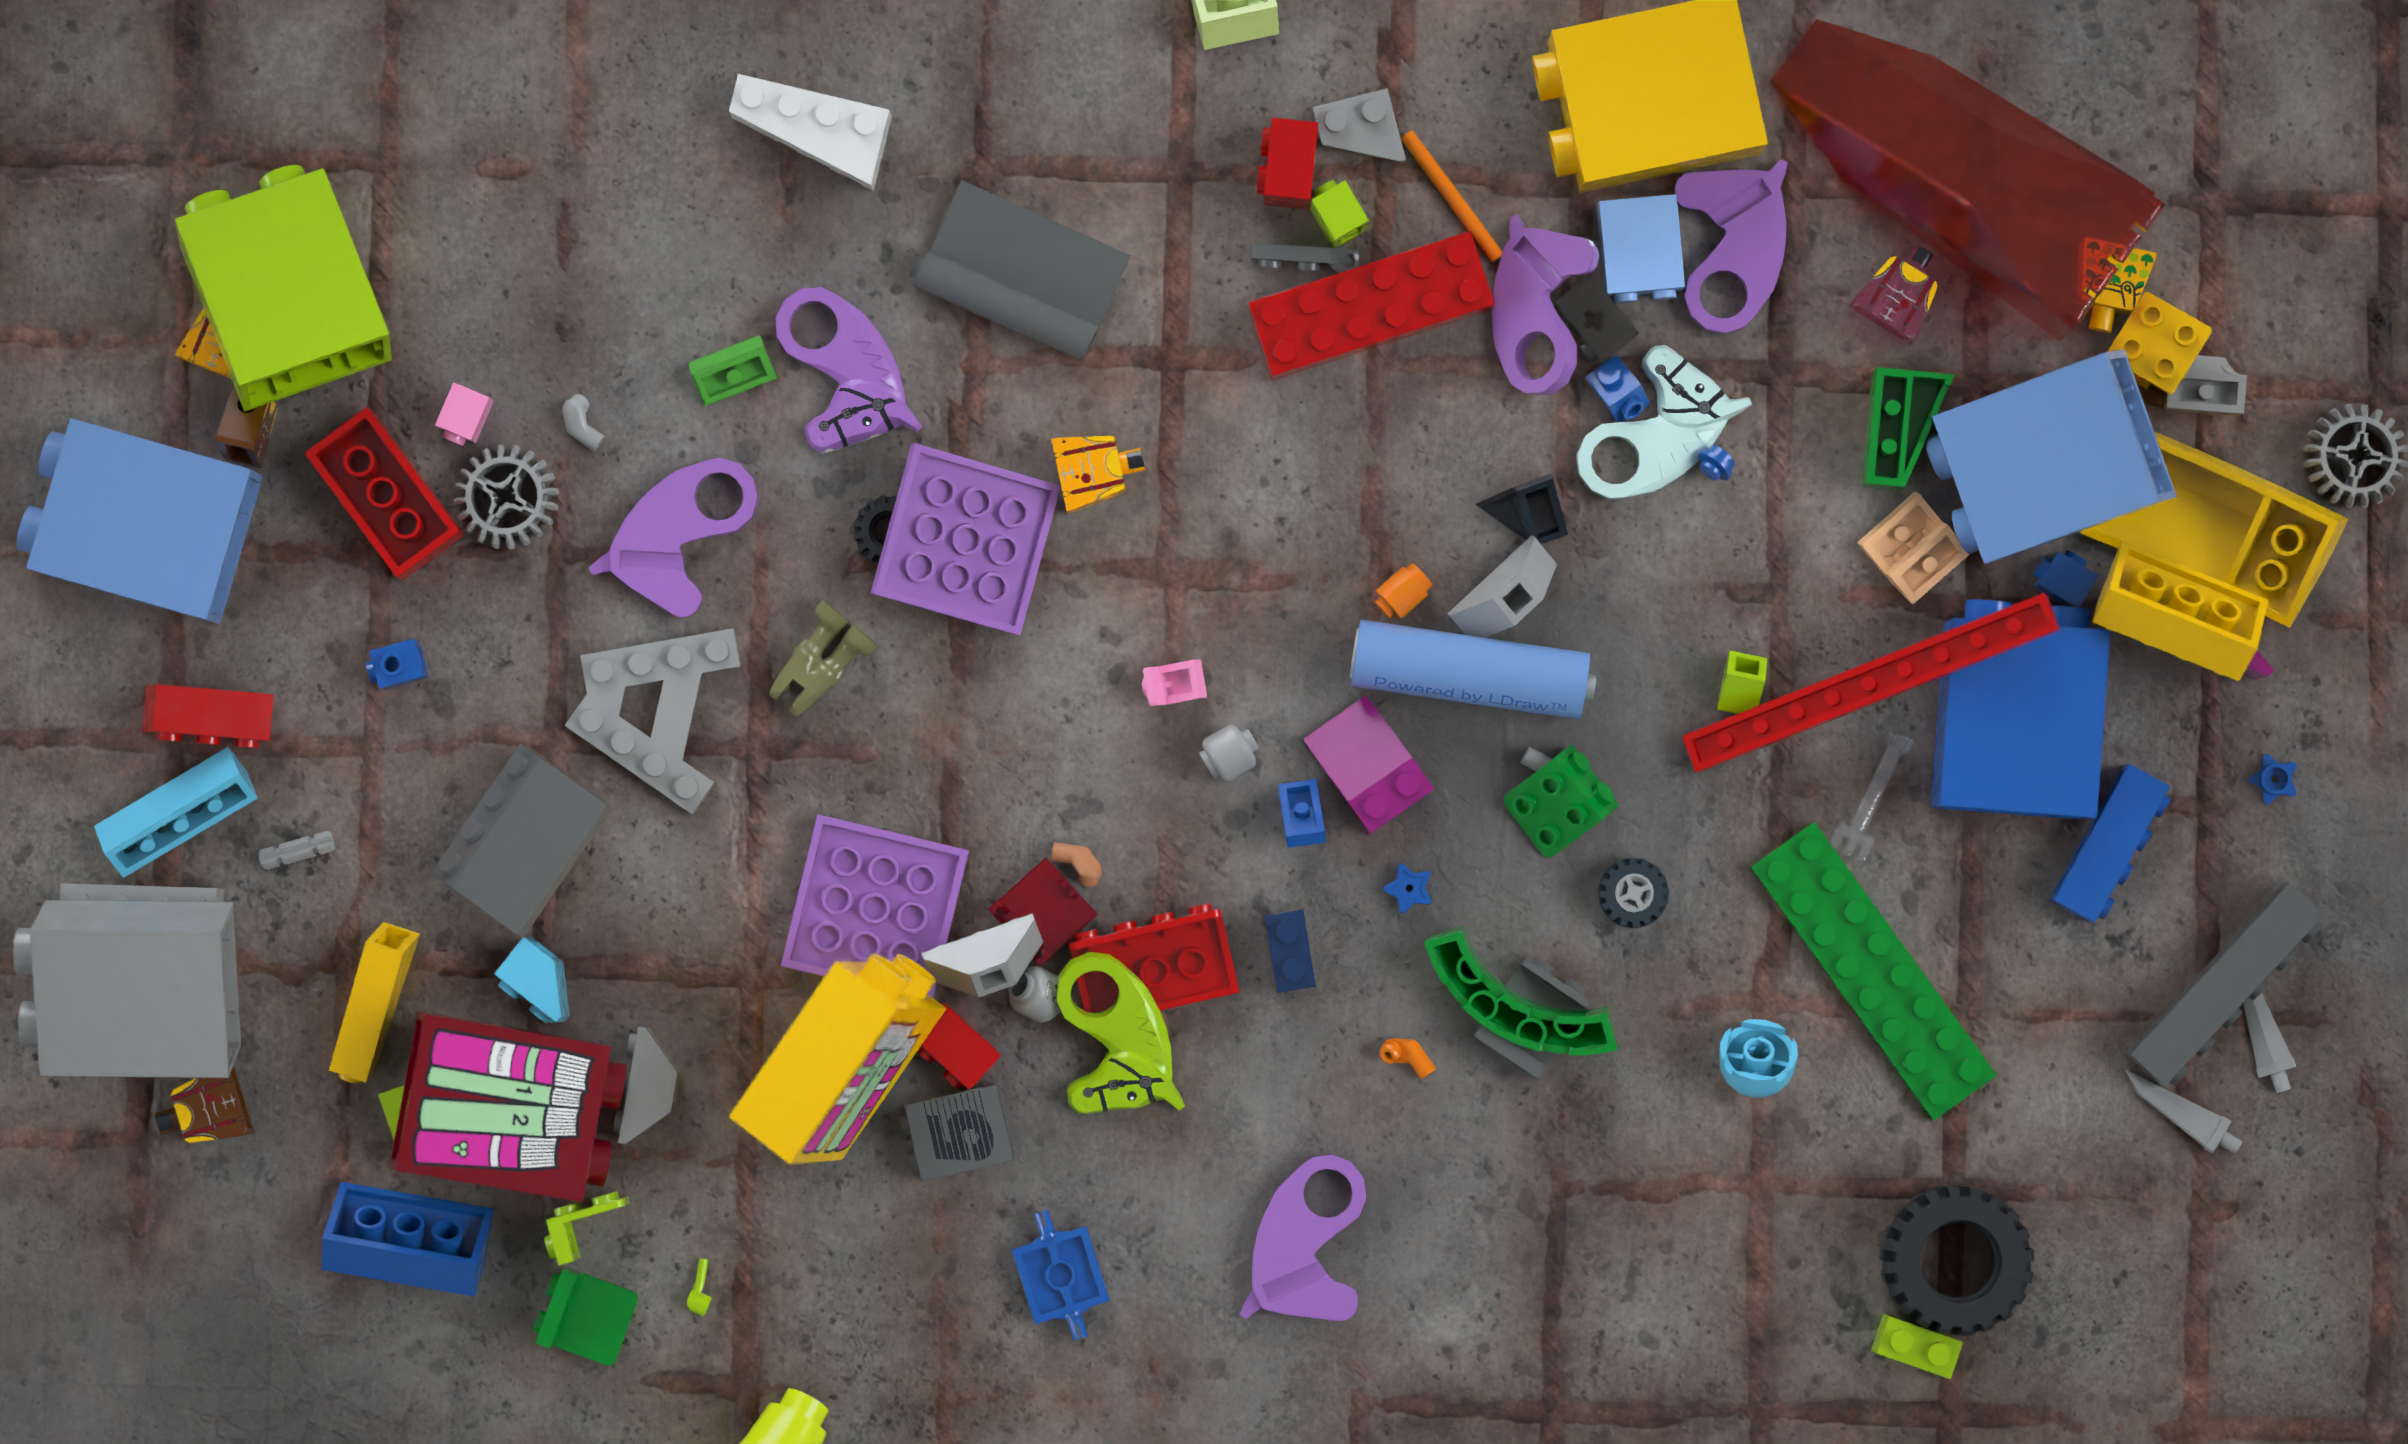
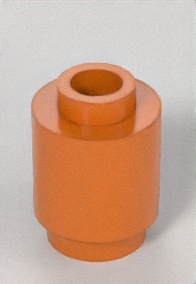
M1411 563L1407 568L1402 566L1375 590L1379 598L1374 603L1388 619L1395 615L1401 620L1428 596L1427 591L1433 585L1426 575L1414 563Z

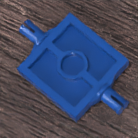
M1049 1209L1042 1211L1046 1226L1043 1224L1040 1212L1033 1214L1040 1236L1029 1244L1012 1249V1253L1034 1323L1038 1324L1051 1319H1067L1072 1340L1075 1341L1080 1339L1075 1324L1078 1325L1082 1338L1089 1336L1081 1314L1090 1307L1110 1301L1087 1226L1070 1231H1055Z

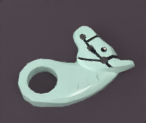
M1666 345L1654 346L1649 349L1642 359L1641 367L1646 377L1654 384L1657 393L1658 416L1642 421L1601 424L1584 437L1576 455L1578 476L1590 492L1608 500L1625 499L1654 492L1682 476L1699 461V453L1704 449L1708 450L1725 427L1727 420L1752 405L1750 398L1729 399L1711 378L1690 364L1673 349ZM1607 438L1626 440L1634 447L1638 455V468L1635 475L1622 484H1610L1601 480L1595 474L1592 467L1591 456L1594 448L1599 442Z

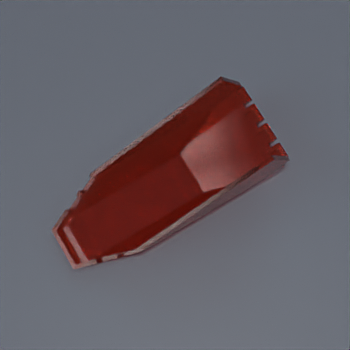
M1816 19L1770 81L1795 118L1798 117L1811 135L1817 149L1823 152L1838 173L1837 177L1842 183L2059 341L2075 329L2078 325L2077 323H2080L2094 304L2095 299L2084 292L2086 287L2100 295L2119 270L2107 260L2108 257L2111 256L2118 262L2124 263L2142 237L2130 227L2135 225L2140 230L2146 232L2165 206L2163 202L2154 197L2155 193L2137 179L1938 58L1836 24Z

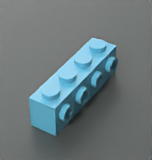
M227 747L96 824L94 828L104 854L124 878L258 799L247 770L231 749Z

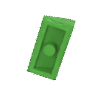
M761 336L745 340L691 361L688 364L704 406L777 379Z

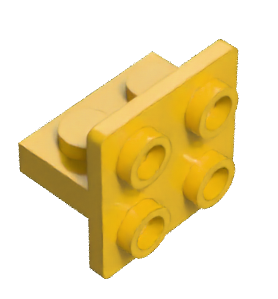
M2145 292L2108 352L2125 349L2138 385L2148 389L2150 384L2172 395L2212 334V329L2210 326L2155 295Z

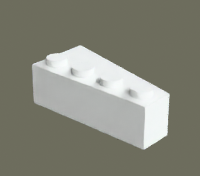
M738 74L729 109L733 119L874 191L892 118L888 109Z

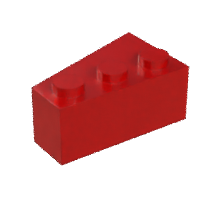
M161 684L145 686L142 732L157 733V740L181 742V735L197 736L196 743L220 745V738L236 739L235 747L259 748V741H270L274 694Z

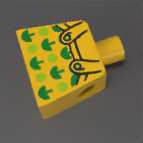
M2084 237L2079 241L2076 304L2093 308L2089 329L2111 333L2115 313L2130 315L2133 312L2154 265L2157 253Z

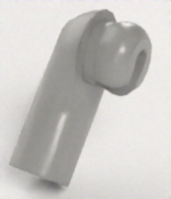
M575 394L565 401L562 408L566 431L595 452L605 436L587 424L586 412L590 406L589 401L585 396Z

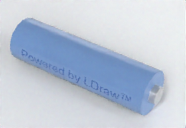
M1360 620L1354 642L1350 686L1580 720L1584 701H1593L1596 675L1588 674L1590 653Z

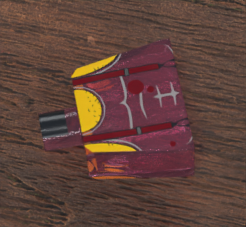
M1918 245L1914 247L1906 262L1892 255L1855 296L1848 307L1911 345L1920 333L1939 284L1926 275L1936 256Z

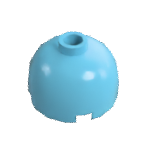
M1749 1019L1741 1022V1027L1735 1028L1733 1031L1730 1028L1725 1032L1719 1049L1720 1071L1732 1089L1750 1098H1765L1775 1095L1789 1084L1797 1066L1798 1051L1794 1038L1792 1042L1785 1035L1786 1029L1779 1024L1767 1020Z

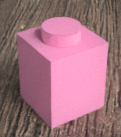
M453 382L435 424L438 428L444 430L442 438L464 446L466 440L476 444L494 401L488 396Z

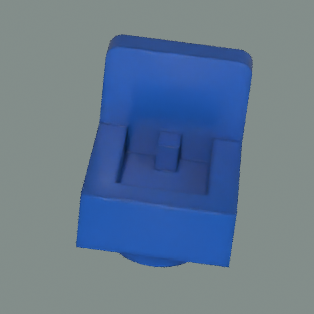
M1617 355L1585 376L1589 386L1610 410L1615 422H1626L1637 417L1650 404L1640 382Z

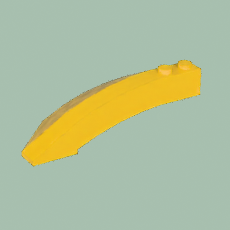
M2154 431L2177 497L2078 533L2117 549L2121 542L2124 541L2268 600L2265 616L2290 628L2329 561L2347 524L2348 518L2246 470Z

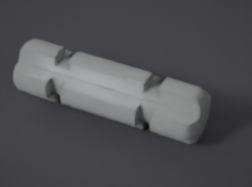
M325 831L314 834V838L307 836L279 844L278 848L271 846L261 849L259 851V860L262 868L269 870L279 867L280 863L290 864L315 857V853L318 852L321 855L333 852L336 849V844L332 833Z

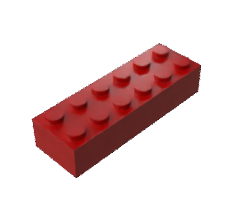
M1468 231L1248 302V309L1271 379L1274 381L1490 311L1495 303L1472 233Z

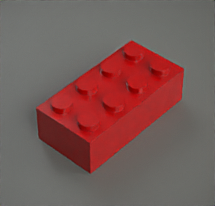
M365 407L304 453L396 578L404 581L465 536V533L376 413L370 408Z

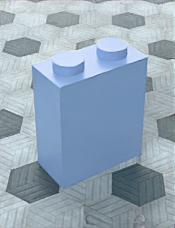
M1677 194L1599 201L1597 204L1605 298L1614 297L1616 304L1637 302V295L1653 294V300L1677 298L1676 292H1682L1685 288Z

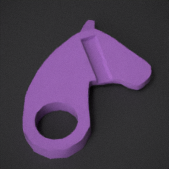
M1516 214L1510 217V239L1504 247L1495 277L1493 290L1495 305L1492 309L1494 345L1511 385L1526 394L1536 396L1550 395L1556 393L1569 382L1577 365V345L1569 329L1553 307L1549 295L1570 276L1593 272L1598 265L1599 252L1593 241L1586 238L1544 229L1525 228L1522 219ZM1546 334L1554 344V363L1546 375L1535 380L1526 369V350L1532 340L1539 335Z

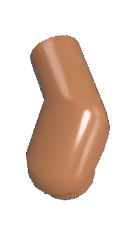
M1054 842L1051 861L1072 864L1079 874V883L1084 887H1094L1099 883V877L1102 875L1101 864L1089 848Z

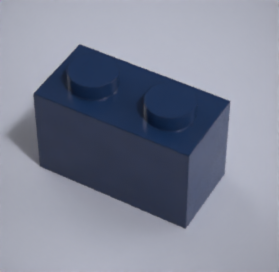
M1304 910L1265 915L1277 993L1316 987Z

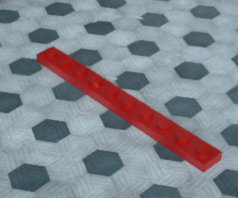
M2042 593L1682 737L1696 773H1700L2061 630L2047 594Z

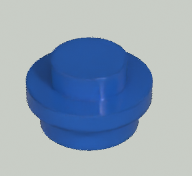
M1711 445L1708 450L1704 449L1699 453L1698 459L1701 463L1699 468L1708 478L1714 481L1718 479L1727 481L1732 476V468L1735 466V462L1725 450L1716 445Z

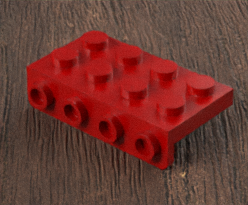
M1211 903L1189 908L1190 916L1175 919L1173 912L1151 916V925L1138 928L1135 920L1112 925L1114 930L1112 934L1099 936L1097 929L1074 934L1076 942L1068 943L1072 959L1088 952L1109 954L1122 962L1144 982L1160 1011L1240 992L1221 909L1213 910ZM1090 971L1077 978L1085 1012L1098 1013L1105 1011L1117 999L1118 984L1107 973Z

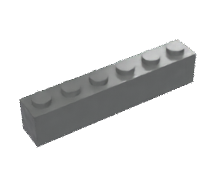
M2291 883L2282 884L2129 1048L2125 1055L2157 1085L2166 1086L2168 1083H2171L2174 1086L2189 1070L2186 1063L2195 1054L2199 1057L2204 1055L2215 1043L2216 1040L2212 1037L2213 1034L2221 1026L2227 1029L2238 1019L2242 1013L2239 1006L2248 997L2254 1000L2264 991L2269 984L2265 978L2274 969L2280 972L2291 962L2295 956L2291 950L2301 940L2307 943L2321 929L2317 922L2324 914Z

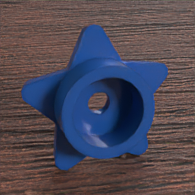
M2266 754L2263 757L2261 771L2250 776L2248 781L2262 789L2264 803L2269 805L2280 794L2295 796L2297 794L2292 783V775L2297 765L2294 762L2279 764L2269 754ZM2272 776H2276L2278 778V781L2276 783H2273L2271 781Z
M1403 863L1398 864L1396 880L1385 885L1383 891L1397 898L1401 914H1404L1414 903L1430 905L1432 900L1425 886L1431 873L1430 871L1413 873ZM1406 885H1412L1413 890L1407 892L1405 889Z

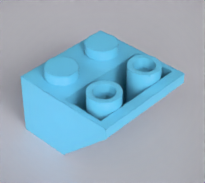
M533 937L522 938L496 971L495 975L502 980L498 986L516 1000L517 998L522 999L524 997L533 1005L529 1010L545 1023H553V1021L565 1022L570 1013L563 961Z

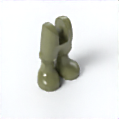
M824 600L818 604L815 610L818 626L809 639L801 642L794 648L792 657L781 670L769 691V695L777 701L791 688L794 681L804 688L803 692L796 697V700L788 710L796 717L809 709L830 687L838 684L844 667L858 655L870 656L879 647L862 630L852 624L831 655L822 659V654L827 646L850 623L844 615Z

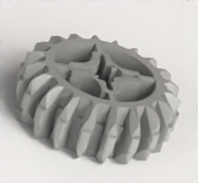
M2347 404L2343 406V417L2337 409H2332L2328 412L2330 422L2323 417L2316 421L2317 427L2322 433L2317 430H2310L2307 433V437L2316 442V445L2308 444L2303 446L2302 451L2306 454H2313V459H2308L2302 464L2304 468H2315L2316 473L2307 477L2309 483L2318 479L2323 483L2316 490L2318 495L2324 494L2329 489L2332 491L2329 496V503H2337L2342 495L2343 507L2349 509L2353 506L2356 497L2357 505L2360 509L2368 507L2369 498L2376 505L2383 502L2381 491L2388 496L2395 493L2394 486L2390 481L2394 483L2403 482L2404 476L2395 469L2408 467V461L2398 459V454L2408 452V446H2397L2395 440L2402 438L2404 432L2400 430L2392 434L2389 431L2395 423L2393 418H2389L2383 424L2379 422L2382 417V410L2376 409L2369 418L2367 405H2360L2355 415L2352 405ZM2354 426L2353 434L2349 435L2346 446H2328L2332 435L2339 428ZM2366 429L2378 438L2383 447L2384 455L2370 447L2368 443L2369 433H2366ZM2358 448L2360 450L2358 454L2362 453L2363 458L2368 460H2363L2353 465L2351 463L2353 459L2349 460L2348 455L2343 453H2348ZM2327 458H2329V461L2337 462L2342 467L2345 484L2332 474ZM2366 467H2383L2380 476L2372 485L2357 488L2358 479L2362 478V473Z
M498 445V457L496 458L493 457L492 452L488 448L483 449L482 452L486 462L481 464L477 458L471 457L469 461L476 470L471 473L467 469L462 468L460 471L463 477L469 479L467 485L455 483L454 488L460 492H465V497L454 499V505L467 507L457 517L460 521L472 518V521L465 530L467 533L472 534L481 528L477 540L482 544L489 539L490 535H493V548L499 549L503 538H506L507 547L512 550L516 548L515 537L519 536L521 542L528 546L531 544L527 532L532 530L537 537L541 538L544 533L536 525L540 521L549 526L553 524V520L544 515L546 509L558 511L559 506L553 502H548V497L558 496L559 489L553 487L546 488V485L552 483L556 477L553 473L541 476V473L548 464L541 460L532 466L536 454L531 450L525 454L523 459H520L521 447L517 445L513 446L510 456H507V450L504 445ZM503 466L517 467L514 473H510L503 482L495 483L484 478L496 468ZM527 473L531 475L536 485V506L526 502L522 496V488L525 483L523 480ZM493 487L504 492L514 488L515 491L511 494L523 506L519 507L514 503L505 502L501 507L499 502L502 500L490 488ZM478 488L487 492L491 498V506L488 511L489 516L486 521L481 517L476 504ZM518 511L529 516L527 520L518 526L496 528L499 521H503L506 515L511 512Z

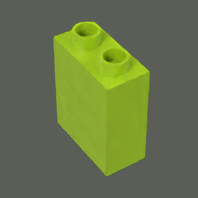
M300 165L280 167L261 178L259 181L261 190L231 199L228 191H210L195 197L186 204L185 211L187 215L175 218L182 254L244 412L392 361L389 331L324 168L305 174L303 167Z

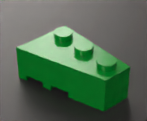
M1877 367L1872 371L1861 487L1900 491L1906 486L1933 424L1932 416L1938 414L1954 374Z

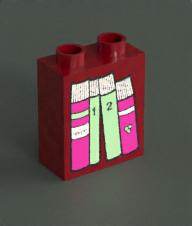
M418 1011L389 1165L395 1171L583 1202L586 1184L603 1187L607 1179L612 1142L597 1139L595 1134L600 1107L614 1110L619 1108L625 1084L626 1064L609 1061L611 1046L601 1042Z

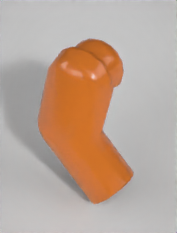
M1391 1038L1386 1040L1380 1048V1057L1385 1063H1408L1420 1079L1425 1078L1437 1069L1416 1040Z

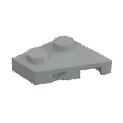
M1388 88L1312 108L1315 122H1319L1318 134L1322 147L1339 151H1351L1354 154L1367 157L1374 156L1388 159L1395 163L1406 162Z

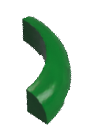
M1464 925L1443 931L1424 940L1430 961L1442 983L1468 1014L1498 1036L1536 1051L1574 1056L1594 1055L1618 1050L1615 1030L1608 1006L1585 1010L1559 1009L1533 1002L1518 995L1500 982L1485 967L1470 943Z

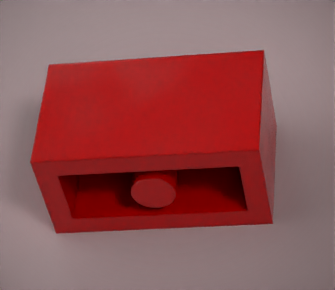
M943 1003L942 1005L947 1009L922 1043L917 1053L928 1063L931 1064L936 1059L947 1070L942 1075L955 1088L960 1090L965 1086L971 1090L1000 1059L1002 1054L948 1004Z

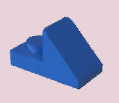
M1316 779L1278 784L1287 847L1326 843Z

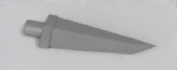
M2262 993L2254 1000L2248 997L2243 1002L2258 1078L2270 1075L2276 1093L2289 1090L2291 1086L2285 1070L2296 1067L2294 1058L2289 1052Z
M2125 1070L2137 1094L2200 1143L2205 1150L2213 1153L2216 1147L2220 1145L2233 1154L2238 1151L2243 1141L2227 1132L2231 1120L2224 1116L2221 1117Z

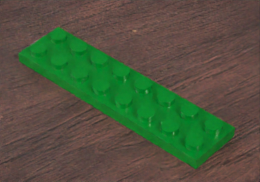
M1812 822L1750 867L1931 1120H1936L1997 1076L1815 822Z

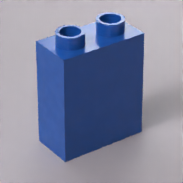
M1966 600L1965 617L1952 618L1944 622L1943 633L2010 607L2013 603L1994 600ZM2052 606L2061 631L1940 678L1930 808L2077 820L2097 818L2110 630L2089 628L2091 609Z

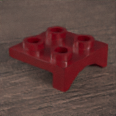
M1046 857L988 908L1001 924L1015 918L1033 914L1043 940L1042 945L1033 957V960L1040 967L1075 936L1074 934L1079 933L1098 915Z

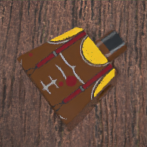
M232 387L215 438V442L224 459L262 468L277 411L275 401L244 412L235 387Z
M234 1065L229 1078L196 1077L173 1089L170 1093L174 1107L155 1113V1120L160 1134L165 1135L181 1129L186 1144L255 1133Z

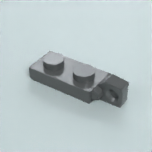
M1254 243L1251 249V260H1259V268L1282 269V262L1298 263L1297 270L1320 271L1321 264H1328L1338 274L1358 267L1359 250Z

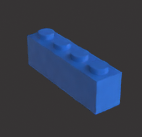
M2130 763L2123 765L2097 811V818L2092 820L2049 901L2088 923H2095L2097 918L2103 920L2114 903V899L2110 897L2116 884L2122 886L2132 871L2133 865L2128 862L2134 851L2138 850L2141 852L2151 836L2152 831L2147 829L2154 815L2160 818L2168 806L2171 798L2166 793L2170 786Z

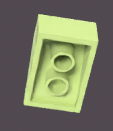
M1191 0L1204 50L1279 34L1276 0Z

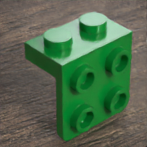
M1572 744L1503 797V804L1542 855L1547 858H1551L1619 806L1614 800L1611 789L1597 778L1591 770L1587 758L1577 751Z
M569 1267L562 1269L560 1275L554 1273L546 1292L547 1296L552 1297L547 1312L540 1310L532 1332L538 1334L535 1343L549 1349L555 1346L604 1365L614 1364L636 1308L638 1294L630 1289Z

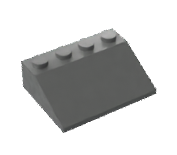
M520 743L469 819L463 824L462 829L447 851L441 856L432 873L518 936L524 938L613 808L552 763Z

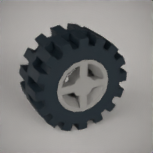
M1628 858L1616 862L1604 873L1598 887V899L1603 912L1614 923L1627 928H1640L1653 923L1662 915L1668 904L1669 888L1665 875L1662 874L1656 865L1644 859Z

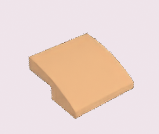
M1917 492L1912 493L1857 542L1873 563L1911 604L1919 600L1969 555L1962 548L1957 535L1948 524L1940 520Z

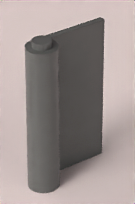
M961 180L931 250L927 252L925 257L917 256L909 276L915 278L913 286L1083 362L1093 344L1131 255Z

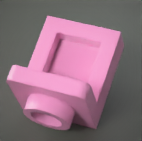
M1201 659L1143 669L1142 689L1145 697L1148 699L1149 706L1171 705L1207 697Z

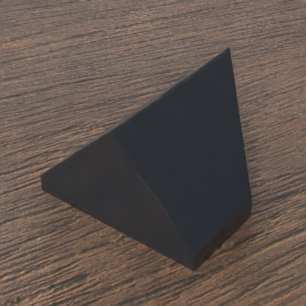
M1551 474L1517 485L1475 504L1525 540L1532 535L1540 544L1568 535Z

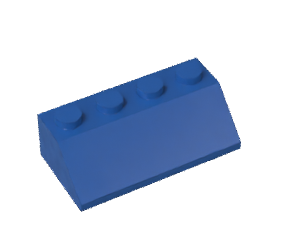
M340 1182L322 1238L321 1270L475 1297L484 1269L494 1209Z

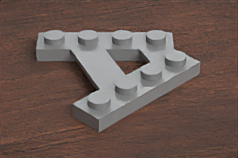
M735 629L580 655L587 694L565 726L693 815L715 784V782L683 761L702 674L741 667ZM663 681L650 738L619 716L623 697L627 687Z

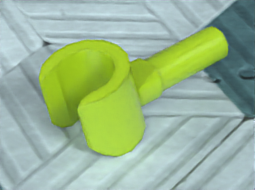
M699 1258L693 1289L687 1298V1306L691 1312L704 1316L712 1297L702 1293L709 1260Z

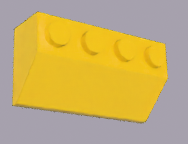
M2122 541L2098 598L2092 622L2110 631H2116L2136 639L2145 645L2173 654L2182 660L2210 669L2219 675L2240 681L2258 648L2268 600Z

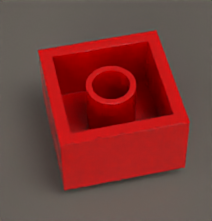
M1272 117L1271 128L1263 127L1261 156L1268 157L1267 166H1259L1257 194L1264 195L1263 205L1310 209L1319 122Z

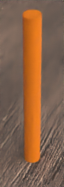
M1411 130L1405 134L1401 141L1466 229L1471 231L1474 240L1491 263L1501 258L1503 251L1414 131Z

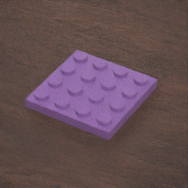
M911 443L870 594L1014 635H1020L1061 486L927 446Z
M817 814L781 966L826 976L836 961L866 962L870 955L875 953L891 962L897 954L904 955L928 971L922 953L948 942L969 850ZM936 982L927 993L932 998H934L937 987Z

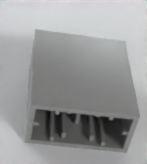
M45 900L32 927L17 929L13 951L15 972L17 975H33L35 999L23 1000L21 1003L18 1024L19 1040L22 1047L38 1048L40 1076L229 1078L241 1048L233 902Z

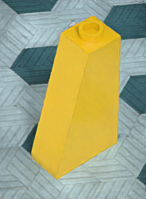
M382 922L365 942L329 1071L339 1074L338 1076L342 1080L350 1083H360L361 1081L366 1083L375 1072L420 933Z

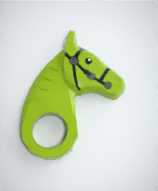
M1088 952L1071 959L1058 975L1057 1003L1066 1020L1099 1040L1109 1049L1097 1069L1089 1075L1079 1077L1069 1083L1067 1096L1071 1109L1078 1114H1093L1112 1110L1141 1108L1160 1100H1165L1178 1111L1183 1109L1185 1104L1172 1082V1055L1167 1028L1161 1011L1144 982L1122 962L1109 954ZM1085 972H1105L1113 977L1118 984L1117 999L1105 1011L1098 1013L1085 1012L1077 1007L1072 1000V985Z

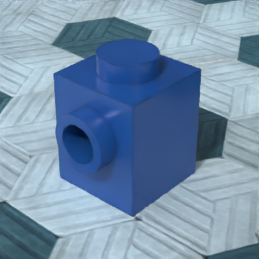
M2067 550L2063 554L2058 551L2051 558L2046 555L2043 557L2034 571L2033 575L2038 577V580L2033 587L2064 606L2080 607L2099 575L2084 567L2087 561L2076 553Z
M410 639L369 651L371 660L366 661L368 676L372 684L378 683L379 689L388 690L429 678L419 640Z

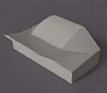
M2198 355L2175 393L2170 395L2165 392L2164 409L2211 415H2243L2247 375L2236 373L2225 357Z

